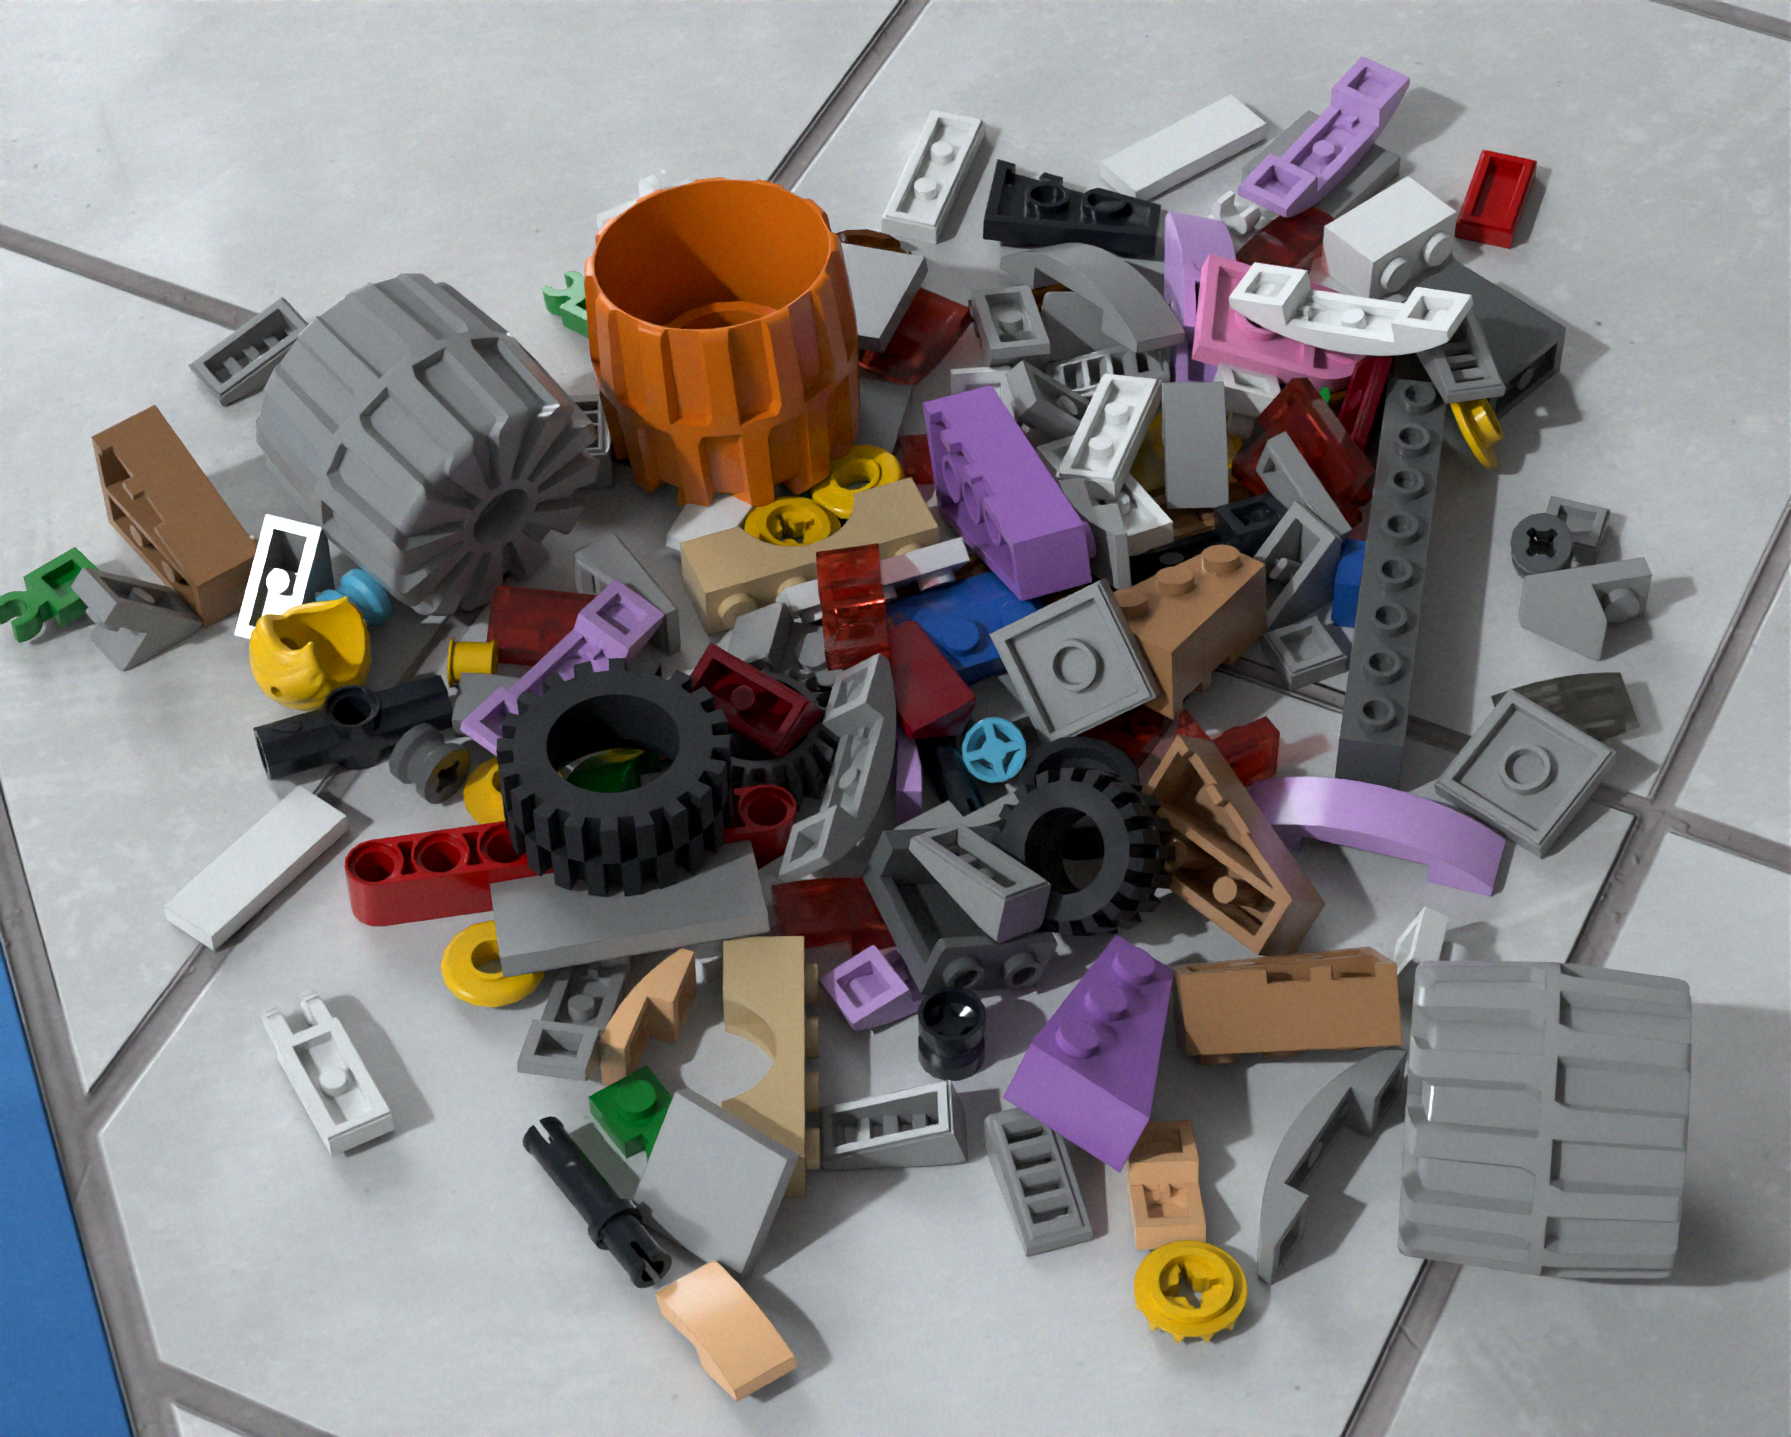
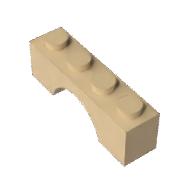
M910 477L854 493L853 510L845 525L830 537L813 544L802 546L774 545L751 536L739 526L680 542L682 583L707 636L734 629L737 617L776 603L775 599L785 588L938 544L939 526L915 482Z
M804 936L738 937L723 940L725 1032L753 1042L768 1055L773 1064L766 1076L757 1085L743 1094L722 1101L721 1108L800 1155L783 1198L806 1197V1170H820L819 1128H806V1113H819V1072H806V1058H819V1018L806 1017V1003H819L818 963H805Z

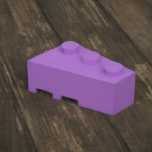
M1116 934L1030 1043L1003 1098L1120 1173L1150 1119L1174 970L1153 958L1145 950L1134 946Z

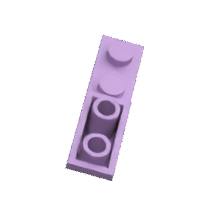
M1168 211L1165 217L1164 300L1168 303L1183 327L1185 339L1183 344L1170 346V382L1214 381L1218 366L1192 360L1201 268L1209 254L1236 261L1234 246L1224 221Z

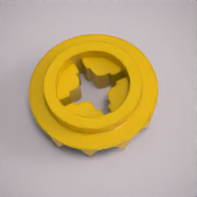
M797 496L776 497L774 502L766 506L755 507L749 513L744 526V531L766 543L780 546L813 544L830 537L841 529L838 518L831 510L819 502ZM782 532L784 534L787 533L792 538L803 536V544H798L792 538L782 541Z
M1194 1240L1171 1242L1153 1250L1139 1265L1134 1278L1135 1310L1141 1311L1145 1315L1151 1332L1157 1329L1169 1332L1177 1344L1185 1337H1201L1208 1343L1216 1332L1223 1329L1232 1331L1242 1310H1245L1247 1300L1246 1278L1235 1259L1217 1246ZM1181 1275L1184 1276L1186 1284L1191 1285L1194 1292H1202L1200 1308L1195 1309L1193 1305H1189L1185 1297H1178Z

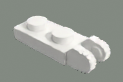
M314 988L299 995L301 1012L305 1021L311 1025L306 1030L293 1035L284 1014L280 1012L275 1004L260 1011L264 1028L270 1041L273 1043L277 1058L331 1156L395 1130L391 1110L338 1017H331L324 1002Z

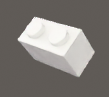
M1407 176L1325 225L1320 269L1358 297L1379 299L1389 292H1396L1407 281L1431 266L1440 265L1451 255L1454 246L1453 236L1457 211Z

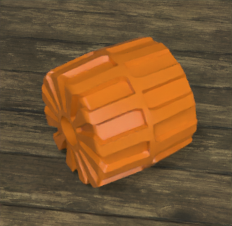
M717 177L696 179L692 183L665 190H656L637 199V203L606 222L595 236L596 248L593 255L585 260L584 265L589 349L593 372L616 458L618 461L630 459L634 482L650 494L664 483L678 487L677 505L683 507L687 503L709 507L714 494H732V496L747 502L755 508L766 506L775 501L774 485L783 483L792 494L798 495L826 479L830 474V460H840L849 454L857 439L860 410L856 311L842 244L839 236L831 232L827 213L812 199H803L785 190L783 185L761 179L748 181Z

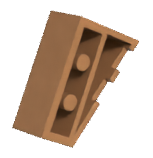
M153 405L92 436L108 521L161 581L167 587H170L203 622L202 626L205 629L241 610L259 540L254 535L247 534L157 406Z
M1223 544L1210 546L1204 549L1201 554L1185 562L1161 569L1155 576L1130 588L1113 592L1162 693L1160 696L1143 703V705L1172 720L1176 719L1183 712V699L1192 691L1203 692L1212 684L1211 672L1221 663L1231 665L1267 631L1266 564L1240 553L1233 546Z
M1178 734L1141 793L1154 795L1162 806L1155 813V816L1168 818L1173 830L1172 833L1164 836L1165 845L1175 846V861L1165 860L1163 871L1173 875L1168 889L1256 955L1277 956L1294 954L1326 903L1213 741Z
M1370 946L1170 966L1174 970L1172 994L1177 1047L1187 1056H1196L1197 1064L1213 1065L1234 1062L1237 1060V1053L1263 1052L1264 1057L1284 1058L1301 1055L1304 1053V1050L1330 1049L1333 1051H1353L1369 1047L1403 1045L1397 965L1394 961Z

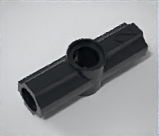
M436 674L378 692H374L361 685L342 686L333 690L325 698L323 708L254 727L253 730L263 768L268 780L272 781L333 762L347 769L368 768L376 764L384 756L387 746L397 744L402 736L416 725L428 723L439 731L452 728L453 709L441 675Z

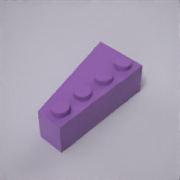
M992 385L923 402L940 516L963 538L970 548L1020 601L1091 583L1089 559L1094 558L1096 555V545L1092 530L1086 521L1080 519Z

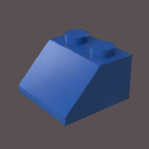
M992 570L902 598L887 605V611L894 626L907 621H916L967 685L1007 671L989 634L1044 608L1039 597L1020 601Z

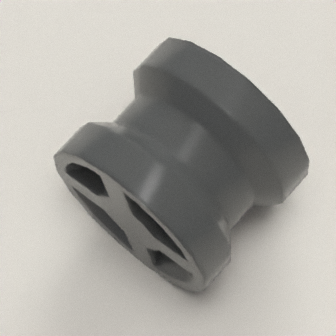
M1547 513L1531 514L1522 519L1514 528L1510 540L1513 567L1520 577L1524 579V576L1571 568L1573 560L1572 534L1566 523L1557 516ZM1534 537H1536L1538 540H1539V539L1548 540L1550 537H1551L1552 539H1551L1548 543H1547V542H1543V541H1542V542H1537V541L1534 539Z
M428 723L416 725L407 731L397 742L389 761L390 773L403 784L414 783L417 793L430 804H439L453 796L463 785L471 766L470 754L457 743L446 744L444 742V735Z

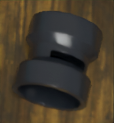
M957 986L942 987L931 991L922 999L918 1008V1029L920 1034L918 1037V1058L923 1069L934 1078L944 1081L950 1079L951 1081H960L971 1077L983 1064L985 1059V1006L981 999L973 992Z

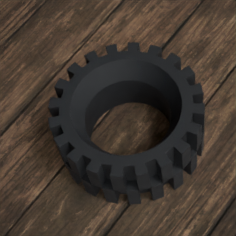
M609 658V670L594 672L591 661L573 665L575 678L564 681L557 671L543 678L542 696L529 689L526 690L517 699L519 715L507 712L501 724L503 738H497L496 753L506 831H510L511 845L517 855L520 856L527 852L528 867L541 877L553 867L555 885L570 891L578 879L587 881L588 895L606 897L608 884H623L624 897L643 894L642 881L655 878L660 890L676 884V868L681 865L691 874L695 873L705 865L704 848L717 853L725 841L724 827L731 828L734 816L730 734H728V723L723 709L715 711L714 696L704 686L692 693L691 676L679 670H676L667 680L662 678L661 663L644 660L639 672L627 669V658ZM609 749H640L654 752L674 761L670 768L655 781L634 790L618 793H601L585 790L569 783L557 773L580 757Z

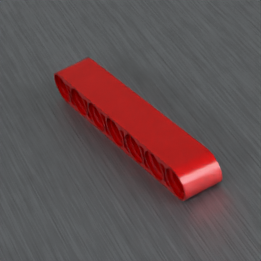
M757 785L733 789L734 816L731 828L724 827L725 841L723 844L751 839L758 870L785 854L792 826L797 823L796 801L793 795L785 788L776 785ZM505 821L368 840L359 843L350 850L345 858L344 866L352 912L361 923L369 926H390L493 911L490 883L538 875L528 867L527 852L520 856L517 855L511 845L510 831H506ZM553 867L550 868L545 874L554 873Z

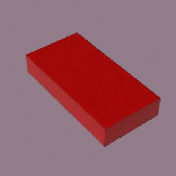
M1482 149L1456 221L1454 237L1510 249L1536 175L1537 161Z

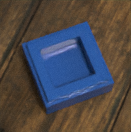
M1345 538V543H1341L1331 612V621H1333L1334 626L1355 628L1366 541Z

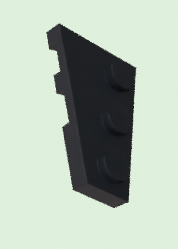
M997 159L983 222L984 240L1001 241L1012 246L1023 244L1053 246L1064 243H1083L1115 252L1122 256H1136L1139 254L1155 256L1161 205L1099 187L1090 189L1085 193L1065 188L1063 186V177L1043 172L1039 180L1015 174L1016 164Z

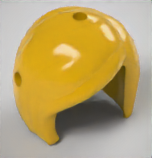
M348 596L336 600L297 605L287 609L281 615L270 613L260 617L256 627L251 632L249 641V662L256 684L268 698L280 705L308 712L323 708L325 698L335 689L354 684L365 686L370 673L372 659L370 633L367 630V621L363 619V612L357 608L355 603L350 601Z

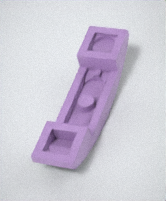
M1362 56L1332 87L1331 105L1281 158L1269 153L1238 186V195L1286 218L1300 214L1314 206L1353 170L1371 148L1408 90L1410 77Z
M613 580L578 613L574 629L509 690L501 685L462 721L460 730L497 756V738H503L501 724L507 712L519 715L517 699L526 690L529 689L542 696L543 678L557 671L564 681L575 678L573 665L591 661L594 672L609 670V658H627L628 666L662 624L665 613L619 580Z
M1283 777L1255 781L1252 784L1250 796L1288 850L1300 852L1304 837H1309L1429 865L1427 882L1492 896L1506 840L1488 827L1460 812L1404 791L1346 779Z

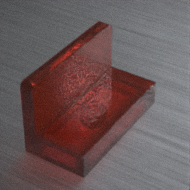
M1292 378L1257 417V420L1270 438L1285 431L1287 432L1339 510L1365 506L1372 499L1373 495L1364 482L1375 472V469L1309 378Z

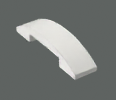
M1255 262L1229 297L1230 308L1249 320L1282 336L1322 349L1371 356L1410 354L1442 345L1450 340L1473 306L1472 295L1416 287L1405 304L1312 290L1308 270Z

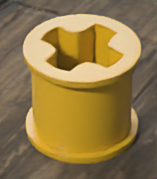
M451 638L447 660L449 688L459 685L461 672L498 675V644L496 639H492L491 642L457 641L456 638Z

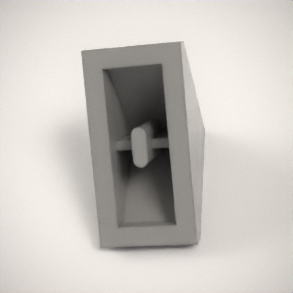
M1297 501L1292 504L1253 557V559L1266 564L1267 631L1265 633L1294 624L1333 601L1342 539L1302 503Z

